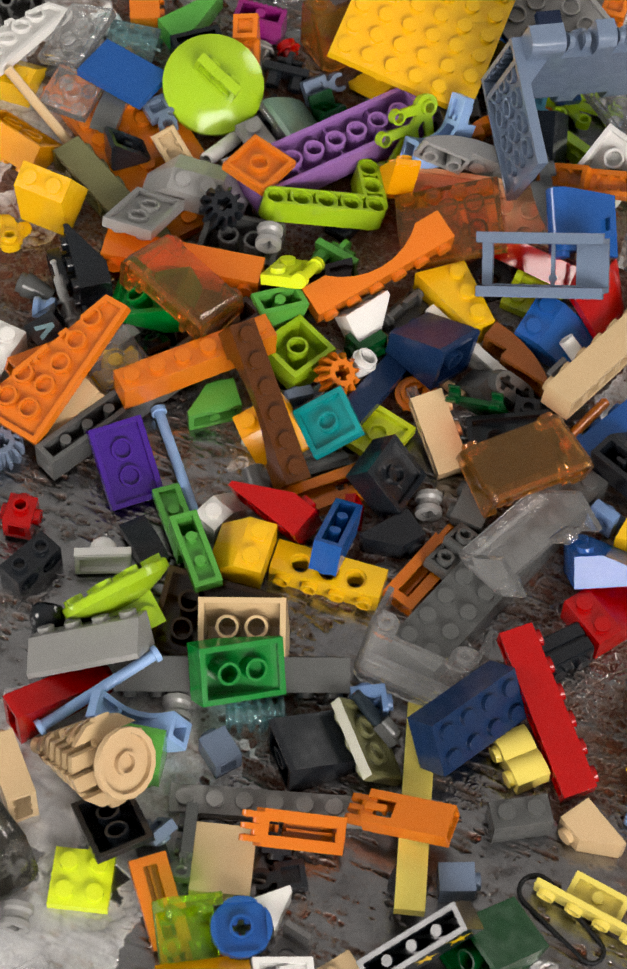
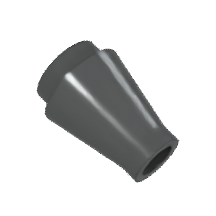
M23 272L15 286V291L20 293V297L34 299V296H40L42 299L48 300L50 297H55L56 289L51 288L31 272L29 274Z

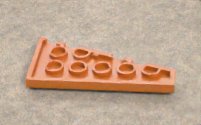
M106 294L82 313L76 323L68 329L65 327L61 330L55 340L48 345L45 343L13 369L12 374L0 383V425L33 445L42 441L131 312L130 308Z

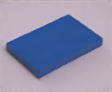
M109 39L77 69L78 76L138 110L162 87L164 72L163 69Z

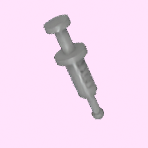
M52 259L50 264H52L55 274L53 281L59 301H56L57 305L63 304L66 314L65 319L69 321L77 318L76 315L72 314L69 301L74 299L69 297L64 277L59 274L57 261Z

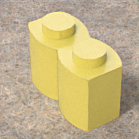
M525 724L512 728L491 743V747H489L490 756L495 764L499 763L504 770L502 777L507 788H513L517 795L549 782L551 774L549 767Z

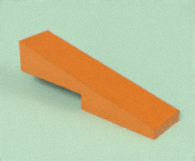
M555 163L557 176H552L553 186L572 187L615 195V200L627 201V171L593 169L589 165ZM540 174L537 175L536 181L540 180Z

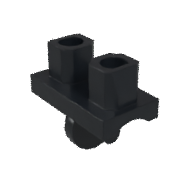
M290 51L288 57L279 56L278 62L265 61V85L267 88L276 90L279 89L281 79L289 81L288 92L301 95L302 91L299 82L311 78L309 77L310 70L302 68L303 61L296 60V52Z

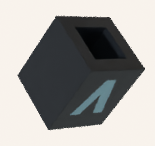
M52 303L28 318L24 325V331H26L27 339L30 343L40 346L56 339L59 336L58 333L65 327L68 328L69 324L56 305Z

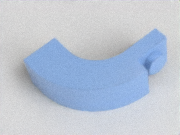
M452 92L445 119L441 127L431 136L454 135L471 138L476 126L468 123L473 111L475 99L461 93ZM405 135L400 155H410L412 160H420L421 169L439 167L413 156V152L424 138Z
M103 689L92 690L85 717L90 718L105 712L120 713L136 720L131 722L133 724L166 730L167 753L186 751L192 724L177 712L147 713L123 705Z

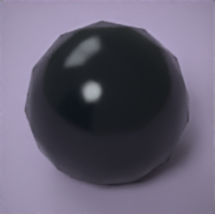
M38 601L32 606L29 613V621L33 629L37 631L38 627L46 624H54V627L63 626L66 621L62 612L63 607L55 603Z

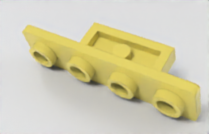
M578 870L566 892L537 877L533 890L537 892L539 898L548 903L557 902L564 906L565 912L576 918L582 916L592 921L591 925L604 933L610 931L619 936V940L627 945V924L621 922L627 911V896Z

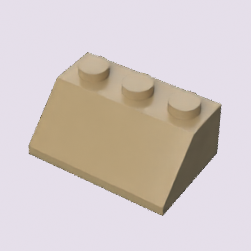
M198 597V641L213 638L283 636L284 657L289 656L290 625L287 598Z

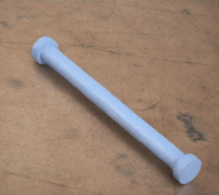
M164 404L155 405L150 409V413L156 419L177 482H179L189 511L198 510L195 496L166 417V406Z
M152 645L149 647L150 651L139 659L129 663L43 719H35L33 723L41 736L47 734L46 730L89 704L92 690L103 689L107 692L153 662L157 661L159 663L162 661L163 657L156 646Z

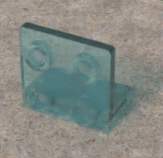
M112 19L107 39L153 63L155 52H161L163 46L161 29Z

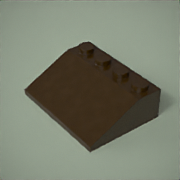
M170 565L158 604L166 621L151 629L155 641L154 645L160 653L188 655L187 642L198 641V597L283 598L284 596L223 579V586L195 593L186 568Z

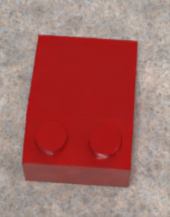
M231 481L228 484L240 502L263 520L278 524L277 530L293 543L305 545L322 524L318 515L320 511L316 508L317 505L304 494L300 498L297 494L290 491Z
M627 587L583 589L563 603L560 618L567 626L575 622L580 624L585 635L588 636L594 645L595 650L592 656L594 659H597L627 639Z

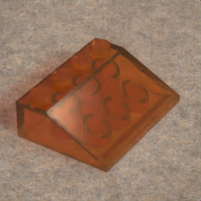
M498 176L395 196V213L400 251L411 236L415 223L437 210L455 235L451 245L452 248L447 253L438 256V254L429 258L430 261L421 268L482 257L483 242H476V231L506 232L504 201ZM494 243V255L508 252L507 244Z

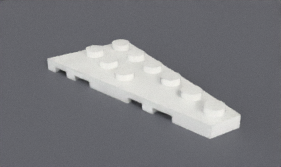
M46 2L25 11V16L15 20L11 17L4 20V25L0 27V77L10 66L13 67L70 18V9L52 2Z

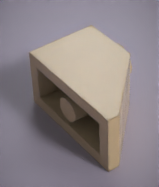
M589 798L562 815L557 826L558 835L566 845L570 844L577 852L619 858L623 855L627 844Z

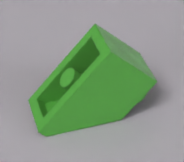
M278 287L251 293L250 299L260 315L266 314L271 325L277 329L299 314L304 317L309 306V302L301 289Z
M234 378L217 379L205 385L187 412L189 431L233 421L232 417L242 412V403Z

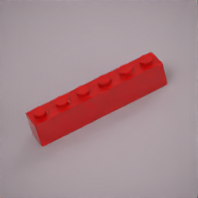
M530 622L499 633L496 642L505 664L516 670L526 717L539 751L551 772L550 779L560 804L594 792L597 788L596 782H599V777L595 767L588 764L585 756L588 754L587 746L582 737L578 738L574 728L577 727L575 716L571 710L567 711L563 701L566 699L565 691L561 683H556L553 676L555 667L551 657L545 656L542 648L544 639L540 630H535L533 623Z

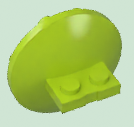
M203 34L186 40L171 54L163 72L162 92L167 105L174 108V117L184 127L201 135L223 136L235 132V125L254 117L263 99L264 78L257 59L242 43L225 35Z
M157 553L141 562L142 568L139 569L137 564H134L113 578L109 577L86 591L88 594L86 597L79 593L63 602L65 608L62 611L65 618L87 619L103 613H108L109 617L119 615V612L122 610L136 608L137 612L147 610L151 629L162 624L166 619L150 589L160 580L170 566L166 557L161 558L160 554Z

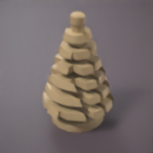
M105 712L50 731L43 736H36L30 743L32 752L39 754L38 756L46 765H49L65 783H68L83 800L100 807L108 805L114 808L125 803L126 800L136 798L145 791L151 782L156 767V751L151 738L141 727L124 726L136 720L120 713Z

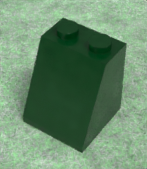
M513 896L476 912L484 930L439 957L447 969H526L542 956L549 945Z

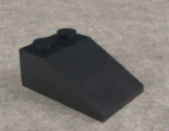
M136 798L126 800L125 803L114 808L108 805L100 807L83 799L71 804L82 837L97 864L156 841Z

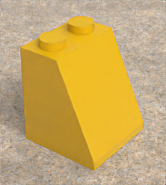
M23 160L14 183L21 219L60 235H64L63 224L67 223L73 229L89 190L68 177Z

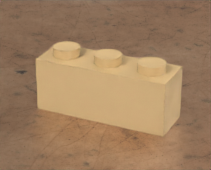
M442 388L410 398L409 401L410 411L436 481L467 471L470 466L469 447L462 444L460 438L463 435L461 425L458 420H453L450 412L453 410L452 403L445 402V397L448 394L444 395Z

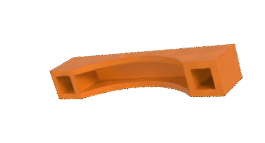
M439 211L433 212L415 223L411 236L405 246L392 260L382 267L369 273L350 277L324 275L302 288V292L309 302L308 310L317 323L322 320L328 322L338 316L339 311L346 306L349 309L356 306L362 301V297L369 293L371 295L377 294L385 287L384 284L391 280L393 282L401 280L407 275V271L413 267L419 269L426 265L432 256L436 254L441 256L447 253L452 248L451 245L455 235Z

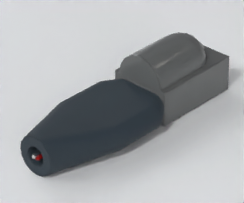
M359 689L351 695V698L362 714L374 726L373 729L389 748L396 745L401 737L399 727L389 715L382 717L375 705Z

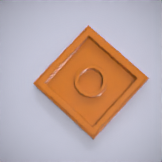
M254 134L222 164V170L263 197L267 187L277 185L295 168L296 160Z

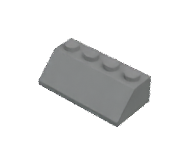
M129 608L120 611L117 616L109 617L108 613H103L91 617V621L82 622L81 618L66 621L64 626L54 627V624L38 627L37 632L28 639V680L139 659L149 650V647L155 644L147 610L137 612L136 608Z

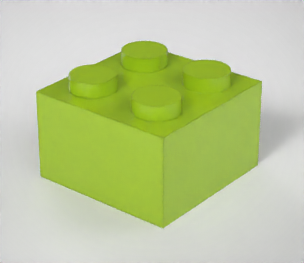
M299 314L275 331L277 333L276 353L268 355L276 379L287 389H290L294 386L310 385L318 377V374L313 371L316 366H319L318 360L321 357H326L330 352H336V348Z

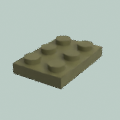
M338 697L331 702L335 713L334 719L342 729L345 736V745L352 753L356 762V771L363 781L390 786L401 784L403 774L392 749L373 729L374 726L362 714L355 702L342 697Z

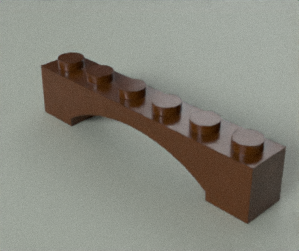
M255 319L228 326L218 335L227 360L230 359L237 369L253 403L265 445L267 458L265 466L273 488L282 489L310 478L311 475Z

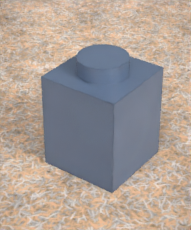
M225 725L218 729L211 728L205 731L198 739V751L215 779L242 766V753Z
M438 862L436 869L437 902H474L476 891H481L480 872H475V862Z

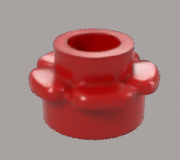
M294 38L281 41L276 46L278 57H288L290 51L296 52L297 56L300 44L296 43Z

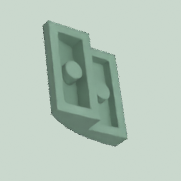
M271 97L263 101V104L286 136L317 123L305 104L300 100L289 97Z

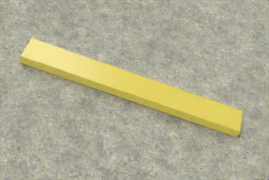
M408 702L407 717L426 704ZM406 718L401 794L432 800L433 773L420 768L408 719ZM398 838L393 914L421 917L425 915L429 844Z

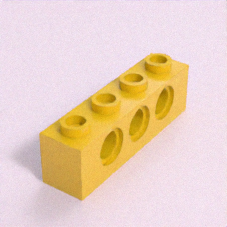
M279 539L269 566L268 581L280 587L289 586L299 589L308 595L317 594L324 596L336 603L345 602L352 604L361 610L378 611L383 590L387 583L388 569L345 557L337 575L329 574L328 576L333 577V579L326 580L322 578V576H325L324 574L308 568L312 553L311 547ZM296 568H303V569H305L306 571L298 572V571H296V570H294V569H296ZM357 583L360 587H351L349 584Z

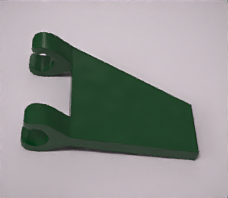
M448 385L449 393L445 397V402L458 404L477 416L509 413L504 405L503 393L492 391V400L487 401L461 396L460 386Z

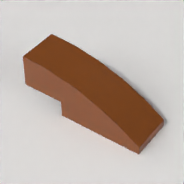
M496 321L484 335L482 348L498 360L504 368L528 383L533 388L534 394L542 398L544 392L542 386L548 379L543 367L530 349L515 334Z

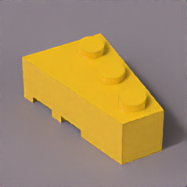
M464 260L415 273L413 289L419 288L424 293L422 299L429 307L434 304L451 320L477 328L480 334L476 343H481L484 340V335L495 323V319L484 297L475 296V286L477 284Z

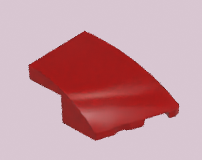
M617 258L610 261L609 293L603 294V300L569 299L592 338L598 333L603 334L609 324L615 318L619 320L624 313Z

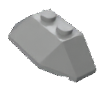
M182 154L149 172L142 187L184 200L185 211L203 216L206 214L199 213V208L202 206L200 198L206 195V191L211 187L215 190L218 185H222L224 191L228 187H232L231 194H240L237 202L244 203V208L241 210L243 215L248 203L237 180L223 171L222 166Z

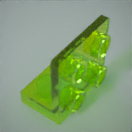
M222 891L166 897L151 902L158 959L161 965L219 957L220 953L211 938L210 924L214 914V907L223 904Z

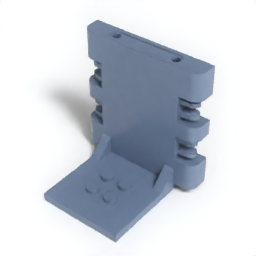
M614 18L595 19L588 30L578 28L571 32H565L563 22L529 25L521 37L510 38L481 78L506 201L517 200L548 164L535 99L549 97L552 102L573 100L577 94L598 93L600 97L627 95V24L616 28Z

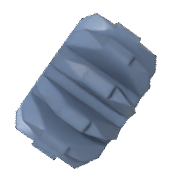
M2 425L0 427V473L3 467H8L12 471L13 463L21 464L22 455L25 453L23 438L10 430H6Z

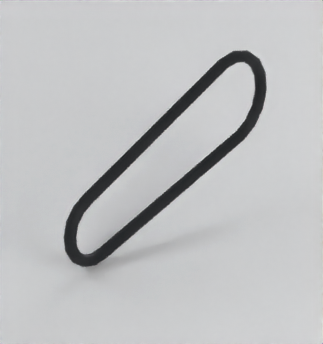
M530 873L524 876L519 881L517 887L518 898L522 904L583 963L597 965L602 962L606 955V947L582 916L578 920L597 941L602 950L601 956L596 960L590 961L585 959L522 896V886L530 878L539 877L556 886L554 882L546 875L540 873Z

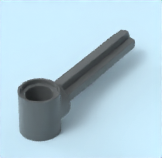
M345 451L326 455L319 460L315 458L307 460L306 464L310 475L314 476L350 465L348 454ZM264 464L250 465L241 472L244 483L273 488Z

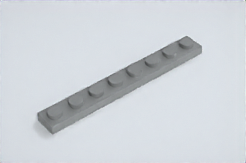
M171 783L168 812L169 815L179 816L180 813H186L187 802H196L199 804V818L252 821L253 817L242 815V809L257 811V807L344 817L345 813H350L347 810L349 803L354 802L351 800L352 796ZM377 811L376 815L383 816L382 812ZM388 812L383 817L391 818L392 813ZM348 823L346 825V828L362 829L361 826L351 825Z

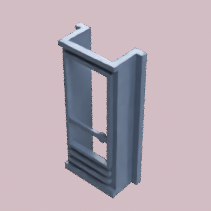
M476 231V242H483L482 285L475 286V296L603 300V294L609 293L610 238H605V233ZM494 243L551 244V275L549 276L551 285L494 283ZM556 244L577 245L576 285H555L557 280L555 275Z

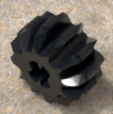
M218 185L215 190L211 187L206 191V195L200 198L202 206L199 208V213L206 214L202 222H212L210 225L211 229H215L218 225L222 232L228 226L234 228L237 225V221L242 219L243 213L241 210L244 208V203L237 202L240 194H231L232 187H228L226 191H224L222 185Z

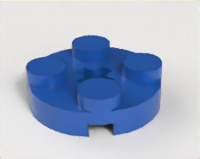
M240 895L226 899L211 918L210 934L212 941L221 955L228 956L231 959L247 960L256 957L265 951L272 936L273 921L270 912L266 907L264 908L262 904L258 903L256 899L249 896ZM239 920H244V924L247 926L250 925V930H247L245 935H239L237 931H233L232 927L237 926Z

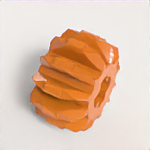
M330 352L326 357H321L318 360L319 366H316L313 370L318 374V377L313 382H320L321 384L318 392H329L340 385L345 390L346 395L356 390L354 385L359 383L360 379L355 376V373L359 372L360 368L353 367L355 359H347L346 353L343 352L339 354Z

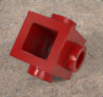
M10 493L8 502H3L0 511V519H2L3 534L5 536L26 540L32 539L35 526H40L43 517V510L39 509L37 497H33L28 493Z

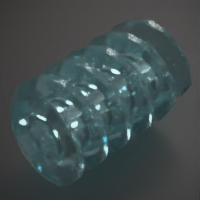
M278 696L276 704L273 703L271 697H267L264 704H262L260 699H254L252 704H250L249 700L242 701L241 704H238V702L226 704V729L229 733L232 725H235L238 733L242 732L244 725H247L249 733L254 732L256 725H259L261 733H265L268 720L285 717V701L283 696Z

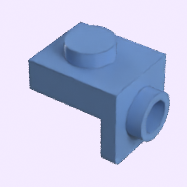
M364 682L350 687L349 699L353 700L351 695L359 689L375 707H379L382 717L389 715V711H393L392 694L386 693L385 683L371 685Z

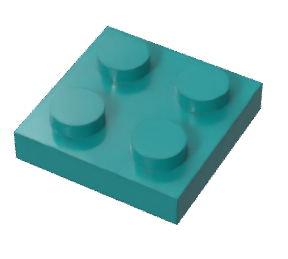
M341 385L292 411L316 460L365 435L361 423Z

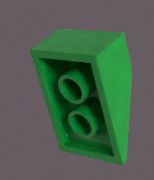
M190 268L121 274L112 298L130 308L131 312L123 322L125 324L164 333L189 331L204 289Z
M283 636L213 638L187 642L191 701L201 707L286 695Z

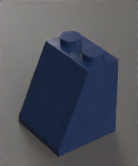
M427 312L418 318H412L409 323L400 328H394L388 336L389 341L385 352L431 391L467 370L480 331L477 328Z

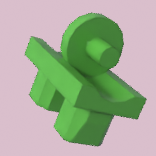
M320 237L315 242V252L311 259L313 257H320L325 264L352 257L354 265L351 276L358 275L357 266L359 259L355 257L356 253L350 250L351 241L345 239L339 244L336 241L329 243Z

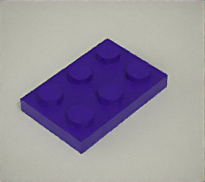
M141 415L86 431L110 510L116 511L153 499L152 489L163 487Z

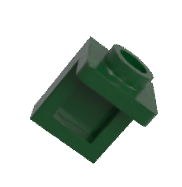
M330 88L308 96L311 112L316 121L320 122L347 110L346 105L335 102Z
M381 329L361 342L351 333L345 335L344 351L349 359L354 351L361 348H368L373 351L377 356V360L385 353L387 335Z

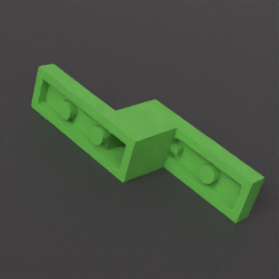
M179 482L152 489V497L177 564L184 562L195 593L223 586L222 575L196 509L189 511Z

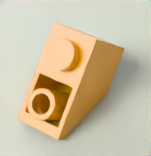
M398 155L397 159L388 160V163L380 166L386 198L404 200L412 196L421 167L420 160H412L410 155Z

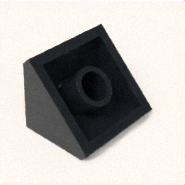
M556 110L537 111L549 161L554 160L555 163H566L569 115Z

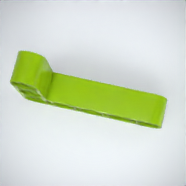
M361 159L357 163L351 179L352 193L269 186L264 191L258 213L267 221L377 230L380 228L388 209V202L378 164L370 159Z

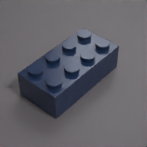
M492 660L480 666L407 717L420 768L443 777L449 775L527 718L515 668Z

